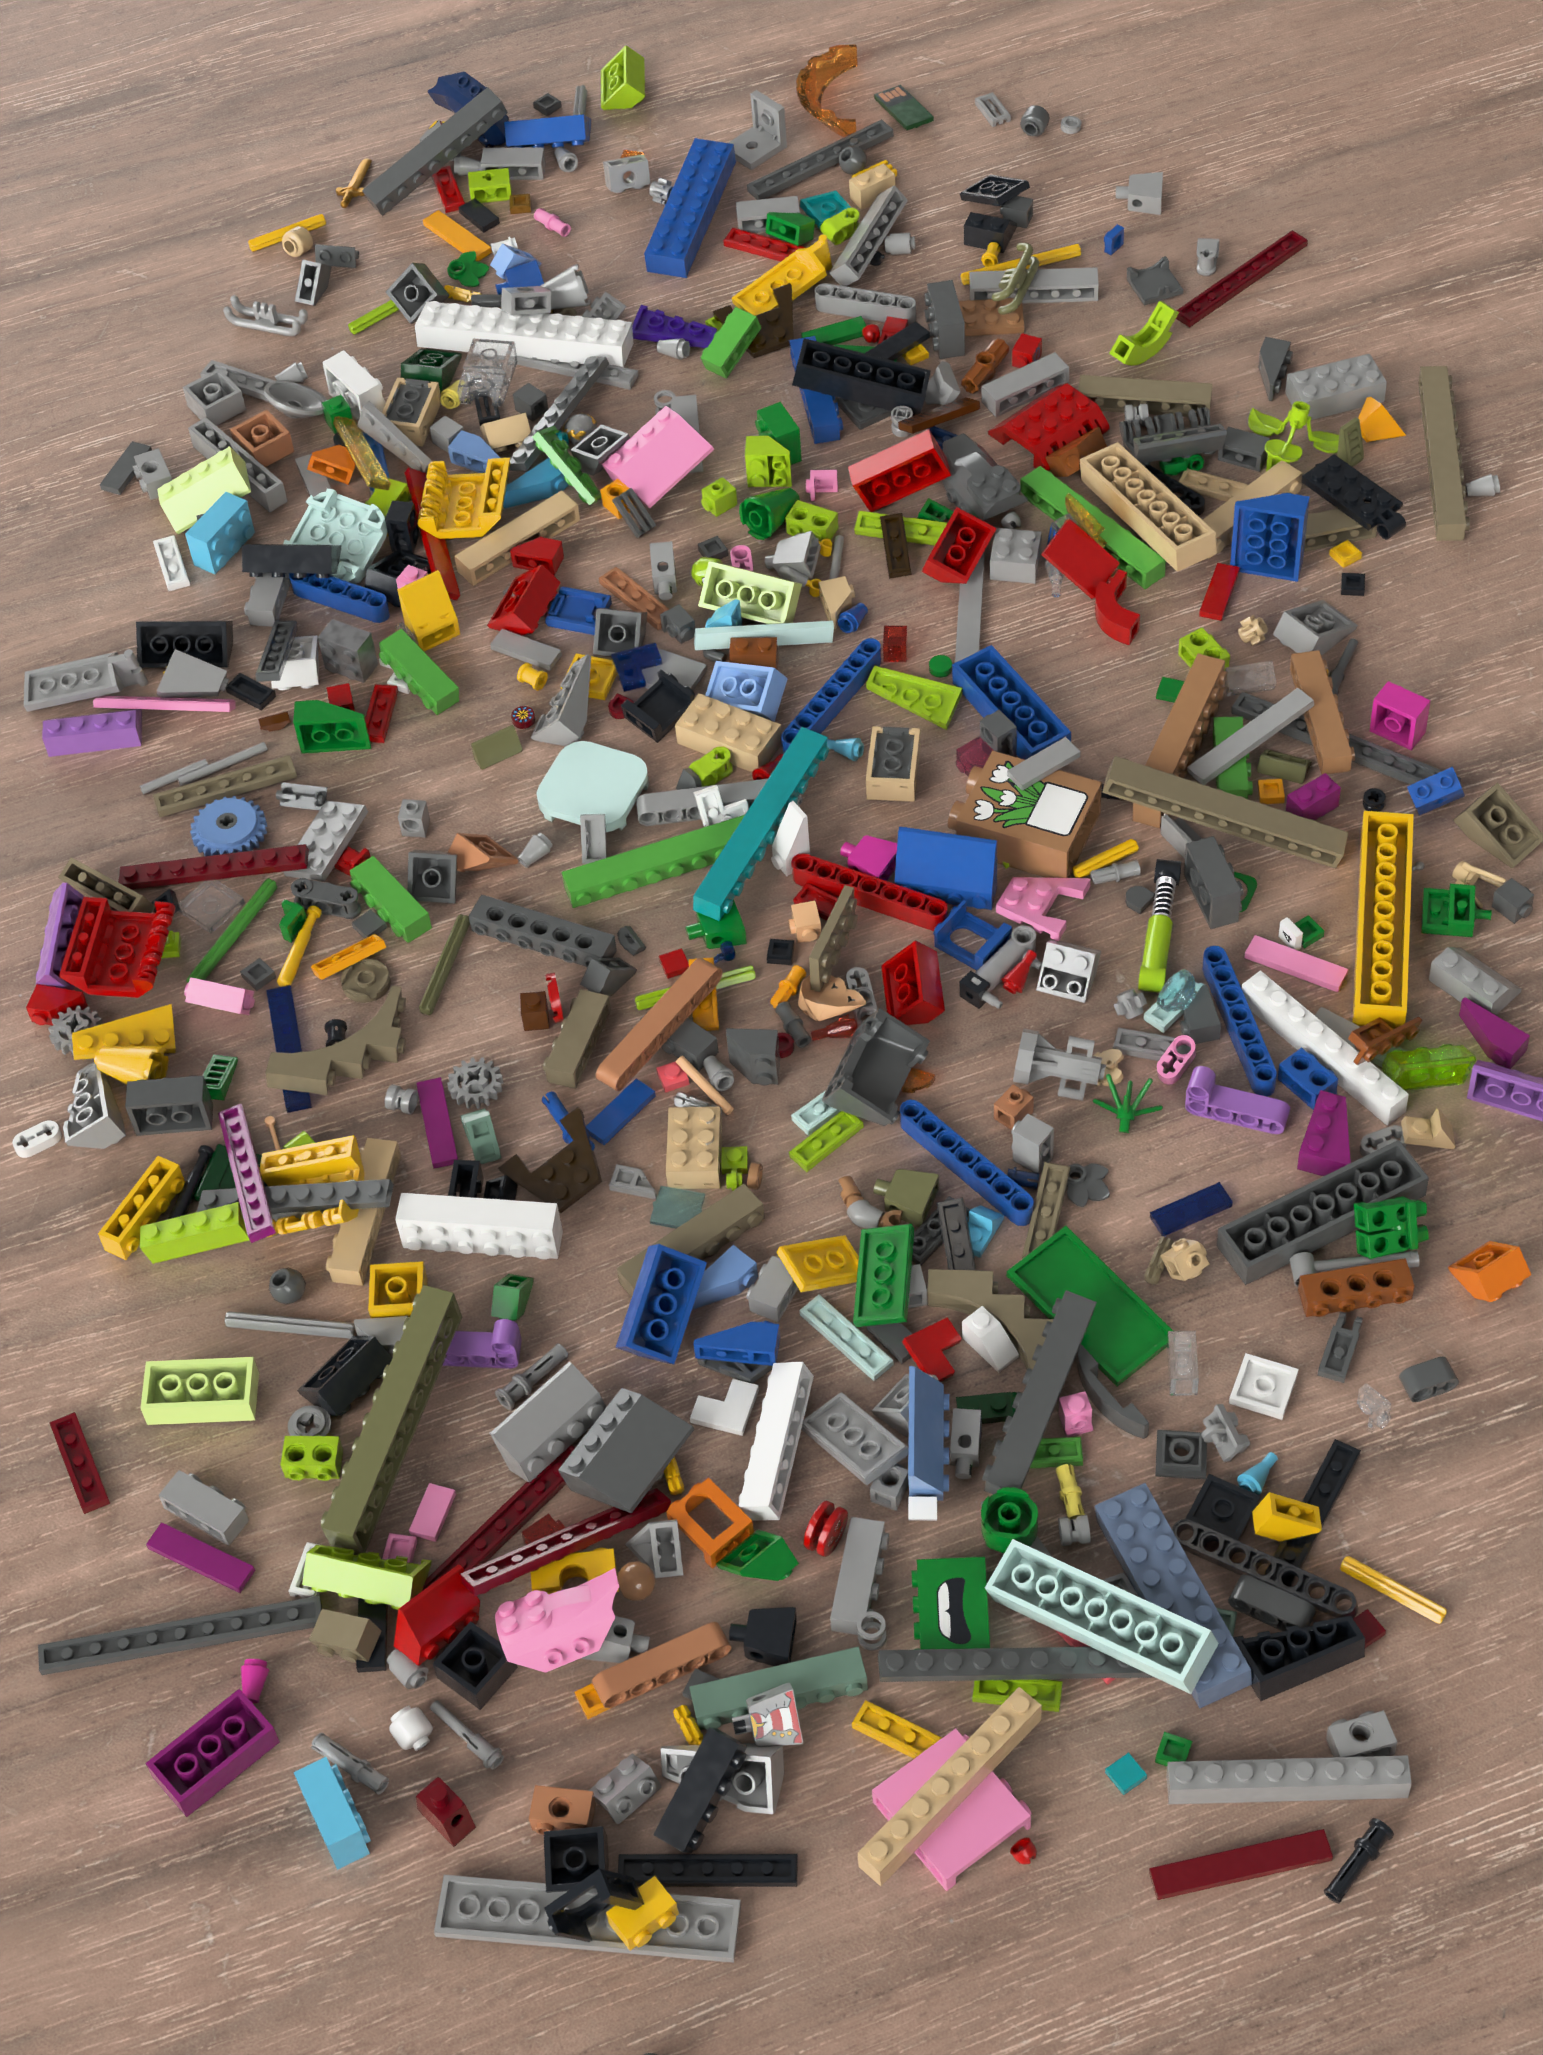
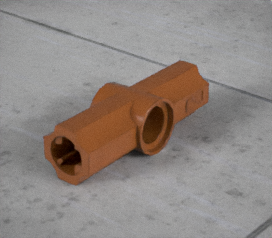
M999 338L993 340L985 351L979 352L976 355L975 364L961 380V386L965 388L966 392L972 394L978 392L987 380L994 378L995 369L1009 353V346L1004 340Z

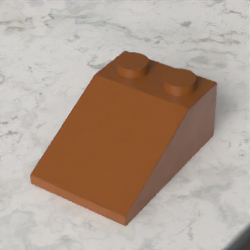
M777 637L730 638L729 662L772 667L778 670Z

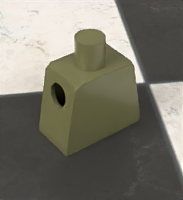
M898 1169L891 1182L877 1179L873 1193L885 1197L886 1212L901 1210V1220L919 1228L926 1221L939 1191V1175Z

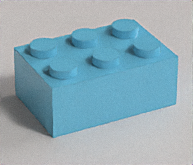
M225 492L185 533L194 566L216 574L240 550L242 545L253 536L255 530L247 500Z
M324 1757L295 1771L294 1775L337 1870L369 1855L366 1843L371 1841L360 1814L357 1812L351 1794L344 1784L337 1765L330 1766L327 1757Z

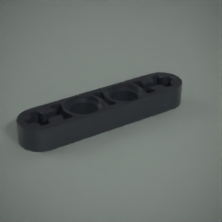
M1151 465L1144 466L1158 480L1166 484L1165 486L1172 493L1178 492L1183 494L1178 498L1197 516L1203 514L1205 509V499L1203 496Z

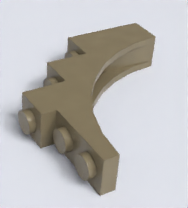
M391 986L387 999L377 1015L364 1028L349 1038L313 1051L297 1053L271 1052L265 1072L267 1087L328 1095L329 1087L334 1086L336 1076L363 1079L365 1069L369 1070L371 1059L398 1063L400 1053L404 1054L406 1039L402 1038L400 1028L401 1017H399L400 1012L404 1013L406 998L402 997L401 987Z
M929 1269L928 1306L949 1308L969 1315L983 1306L1001 1323L1026 1370L1034 1368L1036 1361L1032 1360L1035 1349L1038 1344L1043 1346L1046 1337L1042 1336L1047 1321L1053 1322L1054 1319L1030 1318V1306H1025V1295L998 1294V1282L993 1281V1271Z

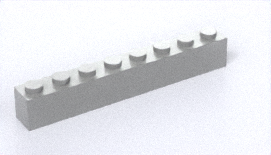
M1408 1755L1168 1762L1166 1775L1168 1804L1408 1798L1412 1784Z

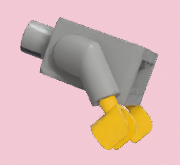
M812 531L798 533L793 537L780 540L775 554L765 557V565L767 569L775 568L780 578L801 583L802 587H809V594L811 596L819 597V582L821 580L813 579L810 581L808 579L813 578L819 552L824 557L831 556L832 541L828 538L819 541Z

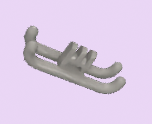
M235 295L230 298L234 309L243 315L255 317V321L235 316L232 309L228 306L223 310L227 320L236 326L284 336L298 335L301 331V325L305 324L308 319V313L305 309H301L299 317L277 313L276 306L270 304L268 307L267 303L260 305V302L254 301L253 308L246 307L240 303ZM278 322L292 324L293 328L278 326L276 324Z

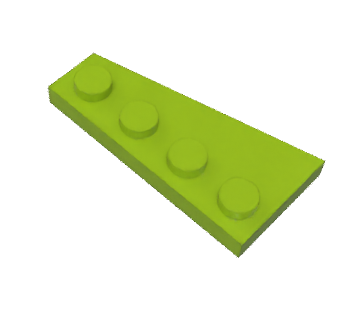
M878 666L873 667L866 682L867 690L947 730L963 694L960 687Z

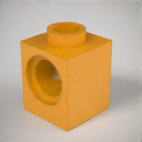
M616 479L600 489L602 505L620 519L622 515L612 500L630 488L619 479ZM622 499V504L624 505L628 513H630V510L628 509V507Z

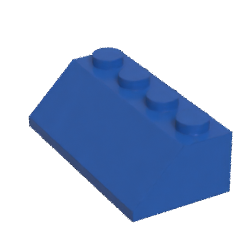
M582 114L504 122L506 147L544 148L545 145H552V148L564 147L566 143H572V146H583L584 142L590 141L591 118Z
M661 1244L648 1246L615 1348L639 1357L675 1364L707 1262Z

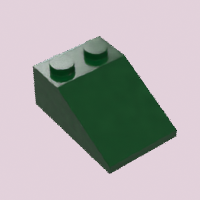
M421 348L401 363V378L405 380L429 381V383L438 382L441 394L444 389L450 386L462 358V353Z

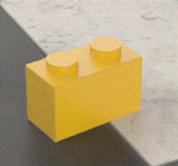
M655 1876L638 1888L644 1902L641 1907L632 1910L613 1906L606 1912L609 1925L630 1951L636 1946H644L649 1942L653 1933L660 1928L665 1929L676 1920V1916L679 1915L677 1903Z

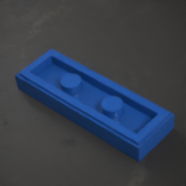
M636 1078L586 1125L589 1135L602 1145L607 1144L656 1097L655 1091Z

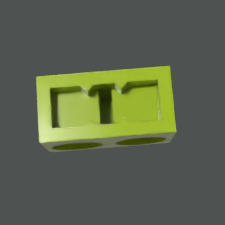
M799 500L795 502L785 517L786 533L792 536L812 531L819 541L826 538L831 540L839 529L838 512Z
M1202 627L1179 639L1178 655L1190 668L1199 653L1225 660L1224 671L1229 672V652L1222 648L1216 642L1213 635L1208 634Z
M285 1436L280 1464L285 1478L296 1481L304 1478H315L321 1481L340 1479L343 1456L339 1436ZM297 1458H302L300 1461H294ZM325 1458H330L329 1460H327V1461H325V1462H321V1460H323V1459H325Z

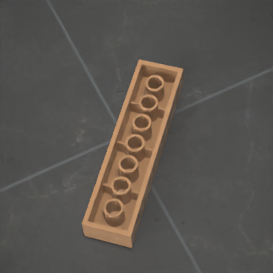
M1197 654L1145 766L1187 779V767L1194 763L1195 752L1200 751L1202 747L1203 734H1208L1211 725L1210 719L1211 717H1216L1219 707L1218 702L1219 700L1223 701L1225 697L1226 687H1223L1228 673L1224 671L1225 660ZM1133 803L1132 821L1161 828V818L1167 813Z

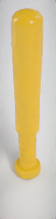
M317 906L308 907V916L303 928L299 931L278 976L277 984L282 988H289L295 978L310 940L312 928L316 919L320 918L322 914L321 909Z

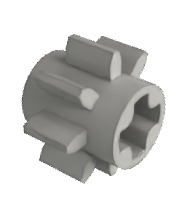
M660 177L658 181H653L649 190L650 196H653L652 201L665 205L673 189V186H671L672 181Z
M1133 988L1116 996L1118 1001L1113 1005L1118 1016L1125 1015L1126 1019H1131L1144 1012L1142 1007L1147 1002L1143 992L1136 993Z

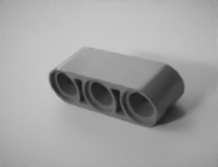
M1249 1575L1240 1576L1228 1599V1603L1235 1610L1280 1631H1287V1627L1297 1625L1298 1628L1309 1627L1317 1612L1315 1607L1309 1602Z

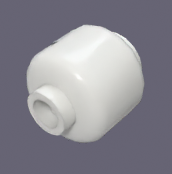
M406 1706L391 1717L392 1723L389 1731L402 1749L414 1748L415 1751H418L430 1742L428 1736L431 1734L433 1727L420 1708Z

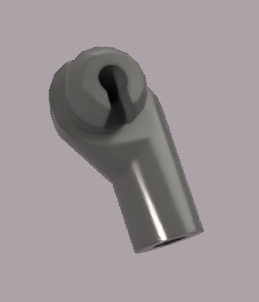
M716 649L702 650L705 658L714 662H726V654Z

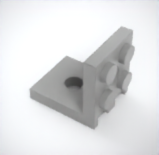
M758 90L750 94L753 127L729 142L734 144L736 161L750 170H753L787 147L784 107Z

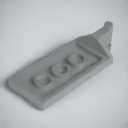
M131 649L126 650L124 654L120 655L117 652L26 671L24 679V707L29 712L120 692L127 686L136 684L146 686L148 680Z

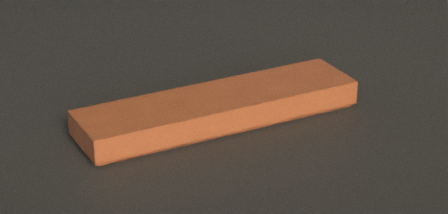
M617 567L599 577V584L633 611L647 612V622L655 629L660 630L662 628L660 614L669 610V608Z

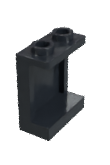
M661 669L657 672L658 681L637 701L632 703L627 699L621 705L625 719L657 743L675 727L677 721L695 699V693L689 686L681 685L673 674H667Z

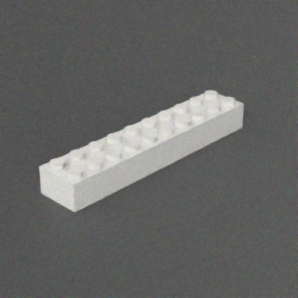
M437 301L426 302L415 324L417 347L481 354L498 353L530 359L537 357L539 360L549 361L557 359L559 362L568 363L577 361L579 364H584L587 358L596 356L606 357L609 365L624 367L634 344L632 322L623 320L567 316L558 313L510 315L498 307L488 308L478 305L439 303Z

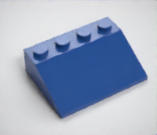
M1283 493L1236 501L1230 565L1240 567L1239 572L1298 582L1304 559L1310 497Z
M899 826L895 884L941 899L947 904L957 906L965 900L968 907L992 910L997 891V840Z

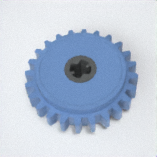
M236 796L232 798L223 797L221 800L215 799L213 803L205 804L206 808L199 809L200 815L194 816L195 822L191 823L192 830L190 833L194 846L197 847L199 853L203 852L204 856L252 851L254 848H259L258 842H264L263 835L267 834L266 827H268L264 812L260 810L259 805L254 806L252 800L246 802L245 797L236 799Z

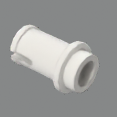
M508 237L507 240L491 243L494 257L502 243L518 249L515 237Z

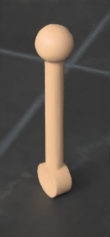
M268 1116L265 1118V1124L270 1129L275 1150H281L274 1128L275 1119L272 1116Z

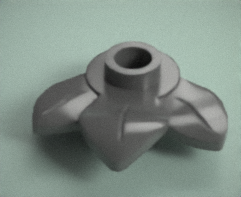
M1095 1163L1084 1167L1080 1164L1069 1165L1071 1171L1067 1184V1196L1072 1203L1079 1207H1084L1088 1199L1102 1201L1110 1196L1108 1187L1102 1181L1108 1174L1107 1168Z

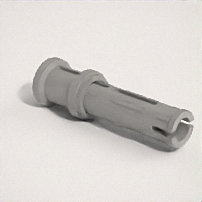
M557 1343L555 1347L523 1374H515L509 1384L503 1389L498 1388L495 1391L499 1402L508 1410L514 1408L515 1402L524 1395L528 1396L531 1393L533 1385L564 1359L568 1358L569 1355L566 1349Z

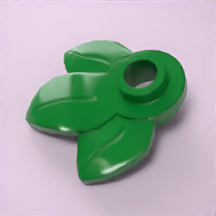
M475 251L461 254L458 259L451 261L447 268L449 277L459 280L466 287L479 286V278L485 276L489 271V266L476 261Z

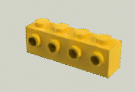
M160 1156L155 1158L99 1231L98 1235L105 1251L127 1260L131 1253L138 1249L140 1244V1226L155 1223L159 1216L168 1209L169 1203L174 1196L180 1193L184 1186L185 1180L178 1164Z

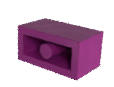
M1324 773L1288 794L1286 811L1303 818L1317 820L1339 807L1341 787Z

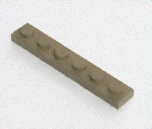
M288 755L153 794L159 817H164L212 803L215 799L221 800L223 797L229 798L297 778L291 756Z

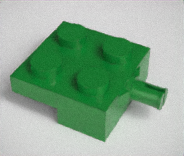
M1450 884L1449 890L1424 888L1421 925V933L1472 937L1476 919L1491 920L1492 910L1476 908L1475 885Z

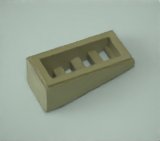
M1357 417L1340 427L1337 456L1352 467L1364 459L1360 420Z

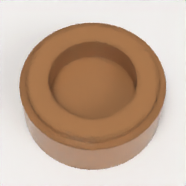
M751 1163L747 1179V1187L749 1189L758 1190L760 1188L763 1176V1166L761 1164Z

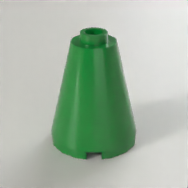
M784 488L747 497L739 506L740 520L743 525L746 524L750 530L747 532L754 538L760 540L769 538L786 521L785 517L797 500L800 501L799 495L792 488Z

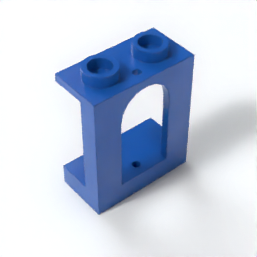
M963 900L957 907L955 906L951 909L948 917L942 923L937 924L933 932L934 943L937 949L977 971L1011 938L1012 926L1003 923L997 929L967 912V901ZM957 929H967L987 941L974 955L954 944L950 936Z

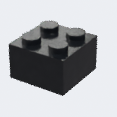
M471 1621L433 1662L437 1679L479 1710L484 1707L518 1668L517 1664L507 1661L501 1643Z

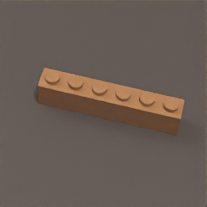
M1319 650L1291 654L1290 673L1295 689L1299 688L1314 700V706L1306 711L1303 716L1321 775L1324 773L1349 772L1351 761H1355L1354 748L1349 746L1348 729L1343 727V713L1338 711L1337 694L1332 692V678L1327 676V662L1325 659L1322 660Z

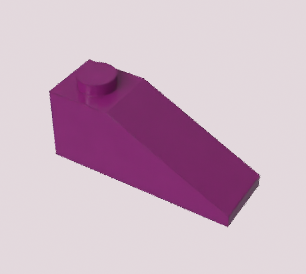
M1466 997L1462 999L1459 1016L1486 1056L1495 1064L1511 1069L1527 1051L1530 1035Z

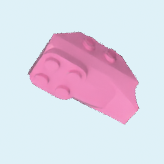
M616 1568L573 1588L557 1591L549 1595L545 1591L534 1590L522 1598L501 1604L495 1613V1621L499 1640L507 1661L546 1673L599 1651L615 1619L613 1600L619 1588Z

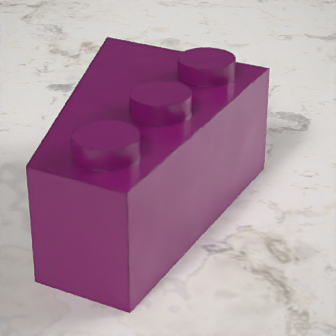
M1320 1090L1299 1151L1297 1169L1326 1176L1350 1164L1351 1161L1346 1097Z

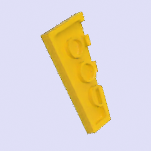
M172 1004L73 1032L74 1060L93 1059L97 1050H101L103 1046H161L167 1049L164 1053H176Z

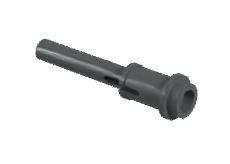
M1356 639L1349 640L1336 668L1330 671L1329 676H1331L1333 682L1332 692L1337 694V696L1339 693L1338 688L1345 677L1344 671L1358 645Z

